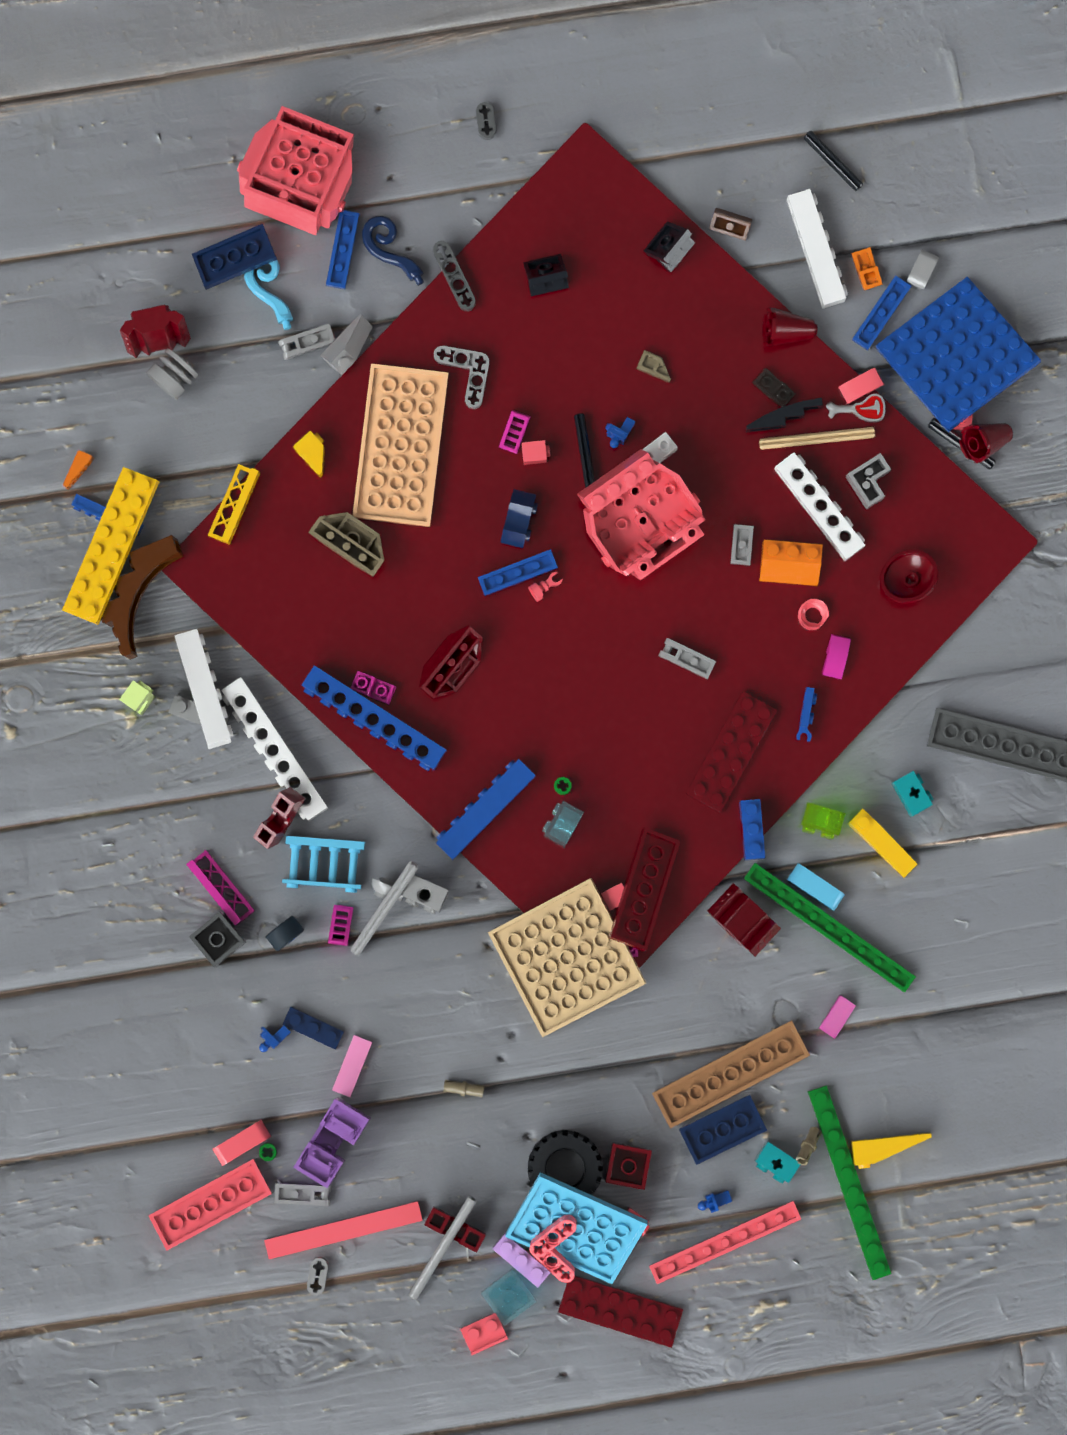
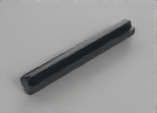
M809 131L804 136V140L854 191L862 187L863 183L812 131Z
M580 413L576 414L574 419L586 488L595 482L585 415Z
M933 418L928 427L961 450L959 440L962 437L953 430L947 432L940 422ZM989 457L985 461L980 462V464L987 469H991L996 461Z

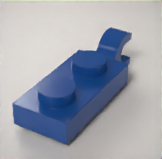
M805 688L796 740H800L802 733L807 735V742L811 740L812 735L808 730V725L812 724L814 717L811 707L816 704L817 694L814 693L815 688Z

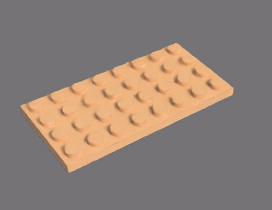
M371 364L353 516L355 518L430 527L448 372Z

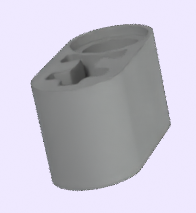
M922 249L906 282L924 290L939 257Z

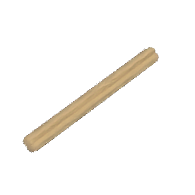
M874 427L761 438L759 446L763 450L868 439L875 437Z

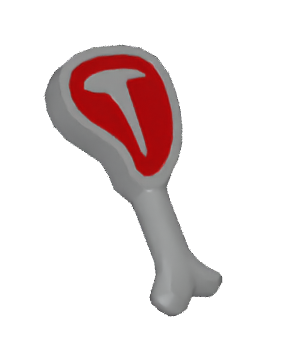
M871 394L862 402L852 405H835L832 402L826 405V408L829 410L828 416L831 419L837 413H853L859 419L867 422H879L885 416V401L879 394Z

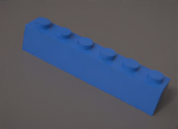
M518 759L516 762L512 760L505 767L507 771L503 775L498 774L491 781L493 785L489 789L485 787L478 794L480 799L475 804L470 802L464 809L466 813L461 818L457 816L450 823L452 827L447 832L443 830L436 837L438 839L436 844L452 860L536 777L521 760Z

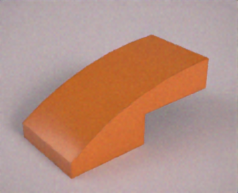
M868 247L852 252L851 256L863 290L883 285L871 248Z

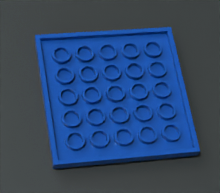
M968 276L876 345L878 352L947 432L951 431L1041 363V359Z

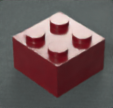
M612 1142L605 1182L645 1190L652 1150Z

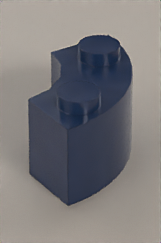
M513 490L500 543L523 548L525 541H529L532 531L528 529L532 514L536 515L538 503H535L536 494Z

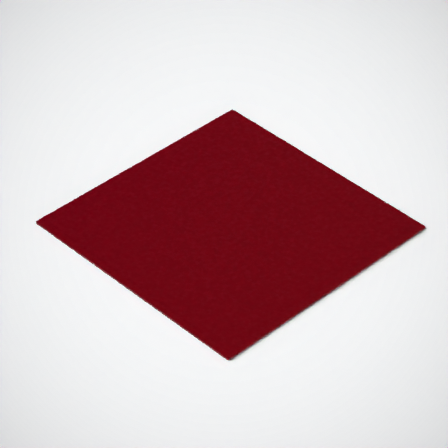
M583 123L455 257L475 297L476 304L474 309L468 312L460 309L441 271L253 468L260 472V476L230 545L208 536L222 503L221 501L180 544L184 557L169 564L162 572L439 833L443 830L447 832L452 827L450 823L457 816L461 818L466 813L464 809L470 802L475 804L480 799L478 794L485 787L489 789L493 785L491 781L498 774L503 775L507 771L505 767L512 760L515 762L518 759L521 760L536 777L472 840L461 854L523 913L590 878L593 879L600 894L620 883L625 887L642 829L645 827L681 841L648 949L645 952L638 950V957H633L640 968L744 857L743 829L739 802L742 800L760 799L764 836L1037 545L1038 541L884 397L885 416L879 422L863 421L853 413H837L831 419L828 416L827 403L852 405L862 402L871 394L879 393L874 390L847 404L839 386L859 376V374L817 335H814L813 339L771 347L765 346L763 341L767 340L766 336H762V323L764 314L769 312L766 309L771 307L789 313L792 312L589 124ZM667 221L688 229L692 233L690 238L695 242L672 272L667 271L656 259L648 256L643 251ZM561 254L567 270L569 288L531 296L523 262ZM451 262L445 267V270L450 273L456 269L455 264ZM456 280L453 283V287L456 290H460L464 287V282ZM466 290L462 294H457V296L459 297L460 295H462L464 300L462 305L466 304L468 307L470 306V302L472 300H468L466 298L465 293L468 292V290ZM437 347H454L482 352L488 356L489 369L483 402L479 408L470 409L465 403L470 370L438 364L434 359V351ZM444 350L441 353H437L440 356V360H443L444 357H450L449 362H453L454 352H451V356L446 355ZM644 350L662 357L671 378L670 383L636 369ZM460 353L457 355L456 361L463 364L467 361V356ZM480 357L479 360L475 361L478 363V370L473 369V372L485 374V371H481V367L486 362ZM371 364L448 372L430 527L358 519L380 534L384 562L373 577L326 547L313 537L309 531L319 516L346 512L353 516ZM474 376L471 381L473 385L480 386L483 379L480 376ZM470 388L469 391H473V397L468 398V400L471 401L472 405H475V402H479L476 398L477 391L481 393V390ZM822 398L823 406L821 409L804 410V417L802 419L785 420V428L746 433L747 425L772 411L797 402ZM512 410L531 416L517 454L499 448ZM583 413L585 415L595 481L640 449L643 450L666 432L678 448L677 451L660 464L680 475L691 494L695 493L700 500L699 506L702 509L705 521L698 526L704 533V536L642 580H639L631 573L625 576L610 566L607 567L601 559L603 557L587 534L583 509L586 507L577 495L585 489V482L574 419L576 414ZM516 417L513 418L514 421L524 424V420ZM627 417L636 421L624 444L619 443L617 448H612L610 446L611 438L607 437L605 426L611 423L621 428ZM512 424L510 426V428L518 431L522 430V428L514 426ZM874 427L875 437L868 439L763 450L759 446L761 438ZM309 431L313 434L317 432L324 440L322 443L324 445V468L321 478L293 448ZM510 432L507 434L508 436L519 438V435ZM505 440V443L516 446L515 442ZM545 440V446L549 445L550 457H547V463L524 465L522 443ZM792 453L801 455L806 462L804 466L807 470H812L818 478L816 481L820 487L823 485L830 494L828 495L832 502L836 501L841 508L840 513L843 517L847 516L852 522V529L856 533L859 532L865 539V542H863L865 544L864 548L848 560L844 561L774 470L776 465ZM881 453L891 468L888 474L876 481L885 497L866 510L846 479V475ZM798 470L792 472V476L797 480L803 477L802 473ZM249 473L240 481V484L246 482ZM806 486L804 487V492L807 495L814 494V488ZM637 487L632 489V494L637 493ZM240 488L231 492L230 496L233 502L238 500L241 494ZM514 489L536 494L535 503H538L536 515L532 514L528 528L532 530L530 539L525 541L523 548L500 543ZM621 499L616 500V505L621 504ZM818 501L816 507L818 510L823 511L826 509V504ZM232 506L224 508L223 516L225 520L231 517L233 512ZM645 517L640 518V523L642 524L645 522ZM829 517L828 523L831 526L838 525V520L835 517ZM225 524L217 526L214 534L222 537L226 529ZM734 524L754 526L750 566L730 564ZM840 533L842 541L847 542L850 540L848 533ZM764 540L822 544L818 586L759 581L762 542ZM551 549L558 567L557 569L484 596L478 577ZM906 550H920L929 554L934 559L939 572L938 581L933 591L922 600L914 603L893 601L885 594L880 582L881 572L887 561L894 555ZM558 572L557 575L552 577V580L554 582L562 580L561 584L557 587L548 588L547 592L543 591V599L537 602L528 587L534 583L539 585V582L542 580L546 581L551 573ZM809 599L823 601L829 610V617L817 630H808L799 623V609ZM810 608L805 613L806 619L811 623L818 624L822 619L820 611L816 608ZM469 625L483 637L480 663L457 692L433 699L419 687L423 666L448 635ZM831 634L851 639L842 679L822 674ZM666 638L715 660L716 663L708 679L659 657L660 650L663 651L666 645L664 644ZM672 648L670 654L675 656L678 650ZM315 665L349 688L352 686L357 671L396 686L389 705L361 693L358 694L445 748L447 752L436 769L432 770L430 768L429 771L419 766L420 761L415 758L411 761L402 755L404 751L398 747L394 750L386 745L387 740L380 737L378 740L370 735V729L365 726L363 729L353 724L354 719L347 716V718H344L336 713L338 709L331 705L328 708L320 703L321 698L314 695V697H311L303 692L305 688L302 687V683ZM327 683L320 684L319 692H328L329 685ZM806 687L815 688L814 693L817 694L816 704L811 707V712L814 713L813 722L808 725V730L812 735L810 742H807V735L805 733L800 735V740H796ZM744 691L773 707L777 712L721 813L686 793ZM337 694L335 697V702L338 704H342L346 700L344 694ZM355 704L351 708L353 714H360L362 711V706L359 704ZM370 715L368 717L370 725H375L379 721L377 715ZM392 725L386 726L384 733L388 736L393 735L395 727ZM403 736L401 738L403 746H409L412 742L410 736ZM425 746L419 747L417 754L421 757L426 756L428 748ZM566 777L570 780L571 790L568 794L560 795L555 791L554 783L558 778ZM559 781L560 785L557 784V788L566 791L568 783ZM618 907L609 911L613 920L615 919Z

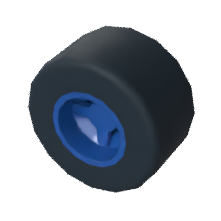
M290 916L266 935V939L276 951H280L298 937L304 929L294 916Z

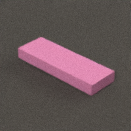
M356 1035L353 1036L332 1091L351 1097L372 1045L371 1041Z

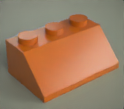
M764 540L762 542L759 581L818 586L823 545Z

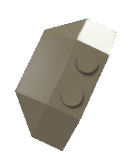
M348 512L319 516L309 531L313 537L326 547L373 577L384 562L380 534Z

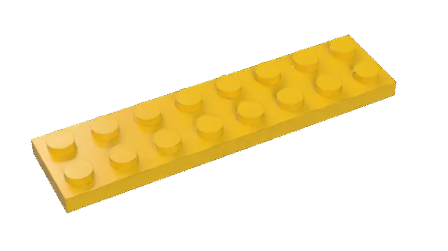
M122 468L62 611L99 625L159 484L158 480L128 468Z

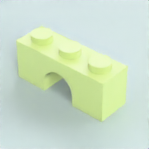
M140 680L138 683L132 681L119 700L140 715H143L155 698L152 694L154 690Z

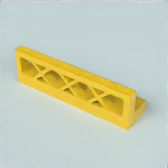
M238 464L208 533L209 537L230 545L260 476L258 470L249 469ZM241 470L249 473L246 482L240 484L238 479ZM240 488L241 494L238 500L233 502L230 494L233 490ZM232 506V515L225 520L223 510ZM225 524L226 529L222 537L214 534L217 526Z

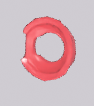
M819 599L807 600L801 605L798 612L799 623L808 630L819 629L829 617L827 605ZM816 608L820 611L822 619L818 624L811 623L806 619L805 613L808 609Z

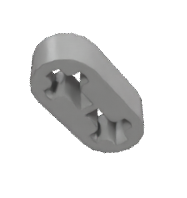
M322 1257L315 1258L310 1264L307 1290L314 1296L322 1294L326 1285L328 1263ZM318 1261H321V1264L325 1266L324 1269H321L320 1275H316L317 1268L314 1267V1264H317ZM319 1278L318 1284L321 1285L322 1288L318 1289L317 1292H315L314 1288L311 1287V1284H314L315 1279Z

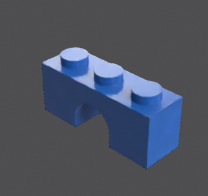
M760 799L742 800L739 802L743 829L744 861L764 859L765 847Z

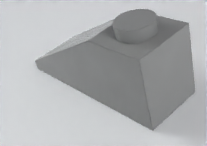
M359 314L320 356L331 368L343 375L356 361L373 326L362 314Z

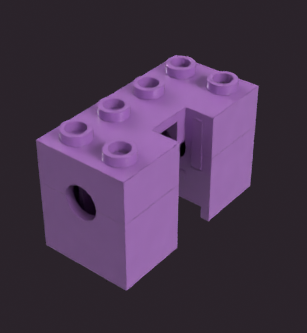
M335 1098L320 1122V1126L293 1168L328 1188L345 1162L342 1157L335 1154L342 1141L346 1140L352 1145L356 1144L371 1117L340 1098Z

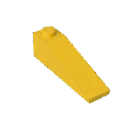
M861 809L847 823L903 878L917 865L908 853L864 809Z
M920 1133L851 1141L853 1163L855 1166L858 1165L859 1169L870 1168V1164H875L931 1138L932 1135L931 1133Z

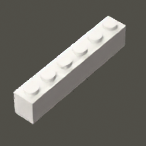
M807 189L788 195L787 203L822 309L845 302L848 292L845 284H841V270L839 266H835V252L833 248L829 247V234L827 230L823 229L822 223H824L821 211H817L816 205L818 201L815 193L812 194L811 190Z
M194 629L174 635L208 749L231 743L230 737L234 736L231 725H226L225 718H228L225 706L221 707L219 700H222L220 689H215L214 682L217 680L214 670L210 671L208 666L211 663L209 653H204L203 645H206L203 634H199L198 630Z

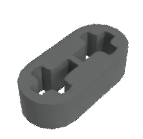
M482 102L476 108L478 132L482 139L490 140L496 134L494 109L490 103ZM484 107L490 111L487 113L488 119H484L483 113H480ZM484 123H488L489 129L493 130L490 131L489 135L482 132V130H485Z

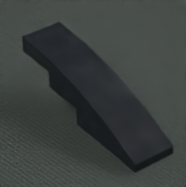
M822 398L797 402L772 411L747 425L746 433L785 428V420L802 419L804 417V410L821 409L823 406Z

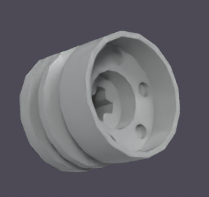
M167 348L165 353L170 359L167 360L165 357L160 356L159 358L164 366L160 367L157 364H153L146 374L167 394L177 400L185 391L180 384L181 381L191 385L192 382L187 375L194 379L199 375L184 357Z

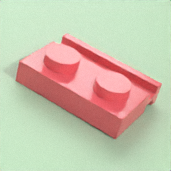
M497 1312L460 1328L471 1355L508 1339Z

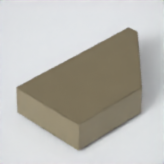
M644 350L636 369L670 383L671 378L662 357Z

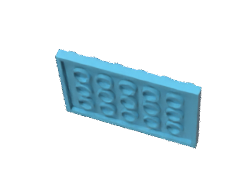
M540 1172L507 1229L505 1237L530 1248V1242L535 1236L561 1216L572 1215L577 1221L576 1231L556 1246L555 1249L575 1268L613 1284L648 1225V1220ZM564 1223V1227L567 1226V1225H569V1226L571 1227V1223H570V1224ZM556 1233L548 1234L550 1239H557L559 1237Z

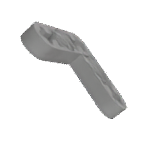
M437 347L434 351V359L438 364L470 370L465 403L470 409L479 408L483 402L489 369L488 356L482 352L454 347ZM444 350L446 355L451 356V352H454L453 362H449L450 357H444L443 360H440V356L437 353H441ZM460 353L467 356V361L463 364L456 361V357ZM480 357L486 362L481 367V371H485V374L473 372V369L478 370V363L475 361L479 360ZM474 376H480L483 379L480 386L472 384L471 380ZM470 388L481 390V393L477 391L476 398L479 402H475V405H472L471 401L468 400V398L473 397V391H469Z

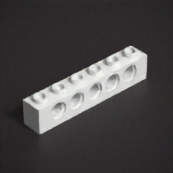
M792 453L776 465L774 470L844 561L848 560L864 548L865 544L863 542H865V539L859 532L856 533L852 529V522L847 516L843 517L837 502L830 500L828 497L830 494L823 485L820 487L816 481L818 478L812 470H807L804 466L806 462L801 455ZM798 470L802 473L803 477L797 480L792 476V472ZM804 487H813L814 494L807 495L804 492ZM818 501L824 502L826 509L823 511L818 510L816 503ZM835 517L838 520V525L831 526L828 523V518ZM840 533H848L850 540L847 542L842 541Z

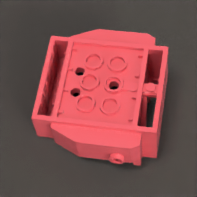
M281 106L276 119L270 120L255 133L243 161L241 160L238 165L240 193L244 195V207L313 235L317 234L320 226L330 228L332 221L336 219L338 213L343 212L346 204L344 199L352 184L351 151L354 134ZM298 171L299 173L294 175L292 172Z
M642 449L577 494L586 507L583 509L587 534L602 554V561L607 567L610 566L625 576L631 573L639 580H642L704 536V533L698 526L705 521V518L702 515V509L699 506L700 500L695 493L691 494L680 475L652 460L649 453ZM637 487V493L632 494V489ZM617 499H621L620 505H616ZM645 517V522L641 524L640 518Z

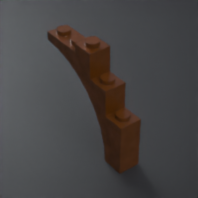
M172 535L129 553L131 557L129 563L135 571L118 578L114 590L119 598L108 602L101 618L102 623L112 627L114 636L119 639L120 645H118L121 655L130 660L138 657L134 644V622L141 597L159 572L169 564L184 557L178 539Z

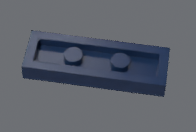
M290 1007L282 1024L335 1050L344 1034V1031L293 1007Z

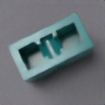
M914 771L891 783L910 817L933 805L931 793L928 790H924L921 785L924 782L920 774H915ZM910 788H912L913 790L917 789V798H915V796L911 797L909 795V793H911Z
M766 1141L754 1160L758 1163L757 1168L765 1173L769 1170L774 1174L772 1178L782 1184L784 1181L789 1183L800 1166L796 1159ZM773 1159L776 1161L780 1159V1168H773L774 1164L771 1163Z

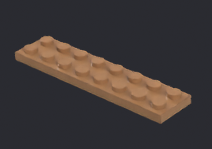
M791 1020L653 1092L652 1095L671 1129L805 1059L810 1054Z

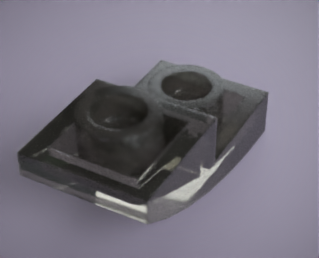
M764 368L751 382L780 407L786 406L796 394L783 381H779L767 368Z

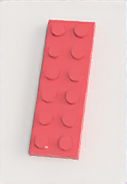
M252 1159L148 1216L167 1251L271 1195L272 1192L255 1160Z

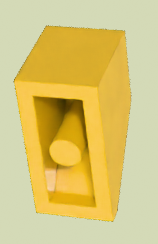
M309 431L293 448L321 478L324 468V445L322 444L324 440L317 432L313 434Z

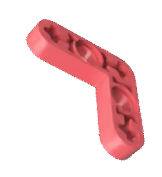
M569 1214L561 1216L531 1240L529 1248L530 1253L558 1280L564 1283L571 1282L574 1279L575 1268L555 1247L576 1231L577 1221L574 1216ZM564 1223H566V1224H570V1223H571V1227H570L569 1225H567V1226L564 1227ZM556 1233L559 1237L557 1239H550L548 1234ZM553 1256L558 1261L550 1263L547 1261V1258Z

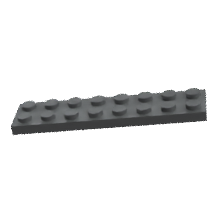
M936 708L927 747L1067 782V741Z

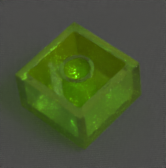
M807 802L804 804L798 827L802 828V832L808 834L818 832L821 833L820 837L832 840L840 835L846 813Z

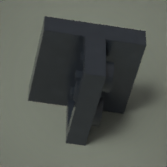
M667 221L643 251L648 256L656 259L667 271L672 272L695 242L690 238L692 233L688 229Z
M561 254L523 262L531 296L569 288L567 270Z

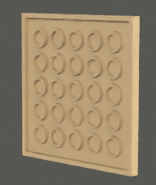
M592 878L488 932L542 1038L646 984L628 946L609 938L614 920Z

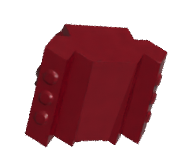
M168 305L133 311L130 314L132 320L125 321L120 329L127 353L135 358L139 356L141 351L150 356L152 352L167 348L173 350L177 343L186 347L191 339L184 316L175 310L171 311Z
M734 883L707 910L734 940L755 957L781 929L776 922Z

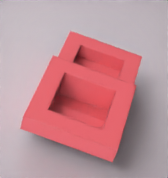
M873 368L839 386V389L847 404H850L883 386L884 383L876 368Z

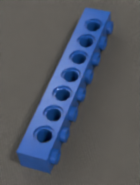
M315 665L302 683V687L305 688L303 692L311 697H314V695L321 698L320 703L328 708L331 705L338 709L336 713L344 718H347V716L354 719L353 724L361 729L364 726L370 729V735L378 740L380 737L387 740L386 745L394 750L398 747L404 751L403 756L411 761L414 758L420 761L419 766L427 771L430 768L435 770L447 752L445 748ZM327 683L329 685L328 692L320 693L318 690L319 685ZM337 694L345 695L346 700L344 703L338 704L335 702ZM359 704L362 706L360 714H353L351 712L353 705ZM370 715H377L379 721L375 725H370L368 717ZM386 726H394L395 733L390 736L384 733ZM403 736H410L412 738L409 746L401 744ZM421 746L428 748V754L424 757L417 754V750Z

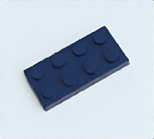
M263 224L192 253L206 290L277 260Z
M747 1095L680 1128L679 1131L695 1164L698 1165L767 1131L751 1096Z

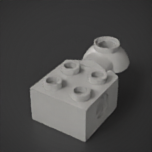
M413 875L397 901L401 902L403 897H405V902L417 907L419 903L424 906L423 910L435 914L437 911L440 913L449 890ZM380 876L379 880L372 878L373 895L384 899L395 882ZM423 890H428L431 894L430 898L426 901L420 898V893Z

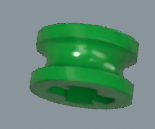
M560 777L555 781L554 789L560 795L568 794L571 790V782L566 777ZM559 781L568 783L566 791L557 788V784L560 785Z
M270 1143L262 1145L259 1149V1156L264 1161L273 1160L277 1154L275 1146ZM266 1147L268 1149L271 1147L273 1149L271 1152L273 1156L264 1157L262 1154L264 1153L262 1151L263 1148Z

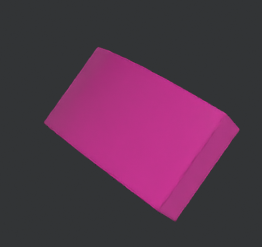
M831 634L826 651L827 657L822 670L823 675L842 679L850 647V638Z
M357 671L351 689L389 705L396 686Z

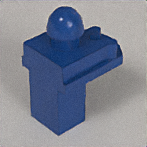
M627 417L621 428L611 423L605 426L607 437L611 438L610 446L612 448H617L619 443L624 444L636 421Z
M262 1026L260 1029L263 1032L260 1036L265 1041L260 1044L259 1050L266 1052L270 1047L274 1050L291 1032L283 1026L272 1036Z
M728 1190L715 1195L711 1192L705 1196L706 1201H700L697 1206L702 1211L709 1208L711 1213L719 1211V1206L732 1202Z

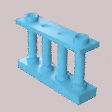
M286 836L285 844L290 845L291 848L289 879H282V883L287 884V888H298V885L345 888V892L357 893V889H362V885H356L358 854H360V850H365V842ZM302 846H309V850H311L309 881L297 880L299 849ZM321 847H327L331 852L328 882H316L318 856ZM341 849H349L348 853H350L348 884L336 883L338 852H341Z

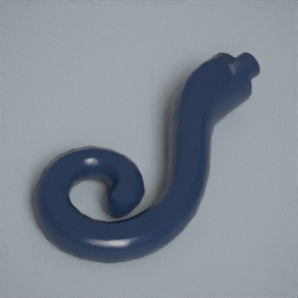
M384 216L370 218L362 230V240L368 252L383 262L400 267L409 280L415 281L418 286L423 284L424 280L421 276L424 273L413 260L384 251L373 241V229L379 225H384L388 228L389 234L383 236L378 233L376 234V240L383 245L392 243L397 235V228L394 222Z

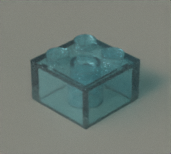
M565 801L562 804L557 803L552 812V815H554L552 822L548 820L542 830L545 833L544 838L565 848L584 812Z
M513 1268L481 1291V1295L504 1326L537 1302V1299Z

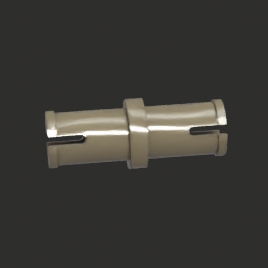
M445 1079L443 1092L457 1093L464 1097L465 1095L483 1098L484 1085Z
M811 1127L809 1129V1133L806 1139L802 1141V1148L796 1157L798 1164H808L810 1156L815 1152L816 1144L822 1134L819 1128Z

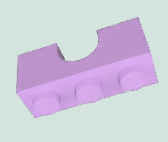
M505 1232L492 1249L538 1288L551 1272L524 1250L518 1242L505 1237Z

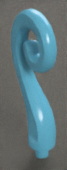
M278 260L269 263L272 268L269 273H265L262 269L257 270V276L261 281L270 282L278 276L280 270ZM254 270L245 273V282L252 293L273 308L278 324H283L284 330L291 329L290 322L293 320L287 304L257 283Z

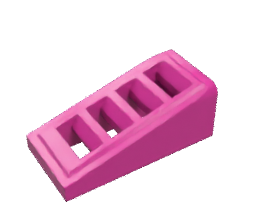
M512 410L499 448L517 454L531 416ZM516 417L524 420V424L514 421L513 418ZM512 424L514 426L522 428V430L518 431L510 428V426ZM510 432L519 435V438L517 439L507 434ZM505 440L515 442L516 446L505 443Z
M334 905L328 944L348 946L353 907ZM337 911L348 912V916L337 915ZM336 919L347 920V924L336 923ZM335 926L346 928V931H337ZM334 934L345 936L344 939L333 938Z

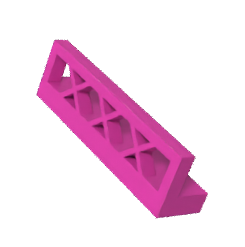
M207 850L186 864L235 926L255 912ZM205 856L210 861L209 870H203L197 864ZM212 866H214L217 871H213ZM204 872H209V878ZM212 873H220L223 877L222 885H214L211 882ZM224 888H230L235 892L234 901L226 900L223 897ZM236 903L244 904L249 911L242 917H239L235 912Z

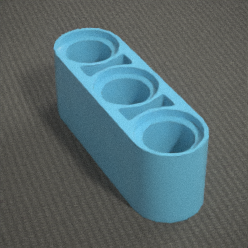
M797 863L787 878L790 883L832 911H835L845 896L840 890L799 863Z

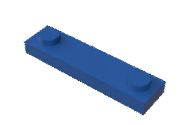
M343 210L339 214L326 286L346 289L360 216L357 212Z
M895 275L852 338V341L868 351L910 290L911 285Z
M550 549L478 577L484 596L555 570L558 567Z

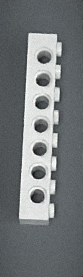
M240 677L221 691L224 694L222 695L223 701L227 706L231 704L235 710L232 712L233 716L238 722H243L245 725L243 731L248 738L253 737L256 742L253 746L259 755L262 753L265 755L267 760L264 762L270 771L275 770L278 775L275 779L281 787L285 786L287 789L290 787V780L298 778L300 785L298 788L293 789L301 795L309 794L311 796L310 803L307 805L302 804L298 810L300 817L303 820L306 818L308 821H311L329 809L244 680ZM245 697L246 704L243 707H238L236 705L237 698ZM255 713L257 720L254 723H248V714ZM266 729L268 736L263 740L259 739L257 736L258 731ZM272 745L278 746L279 749L275 756H271L268 753V749ZM288 762V771L281 772L279 770L280 763Z

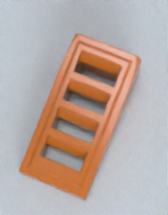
M80 450L77 451L63 483L66 489L69 490L93 462L94 457Z

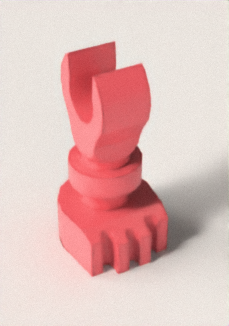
M558 572L551 573L546 581L542 580L539 582V585L534 583L528 587L537 602L543 599V591L547 592L548 588L557 587L561 584L562 580L558 582L552 580V577L557 575Z

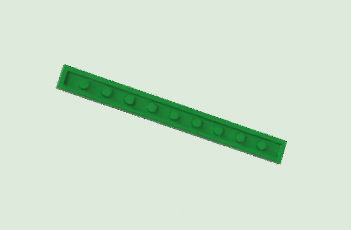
M754 863L743 878L903 993L906 992L916 976L758 864Z
M827 1085L808 1091L871 1278L876 1280L890 1275L891 1271Z

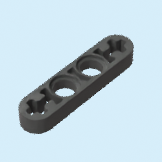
M438 241L433 246L434 256L460 309L467 312L474 309L476 301L450 245L445 241ZM439 246H442V248H447L445 250L447 259L444 260V257L441 252L437 253V251L439 250ZM449 262L454 263L456 266L455 271L451 273L445 270V265ZM454 281H463L464 287L456 290L453 287ZM466 290H468V292L465 293L466 298L468 300H472L470 302V306L468 307L466 304L462 305V303L464 302L462 295H460L459 297L457 296V294H462Z

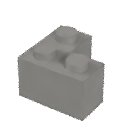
M881 453L846 475V479L866 510L885 497L876 481L888 474L891 468Z

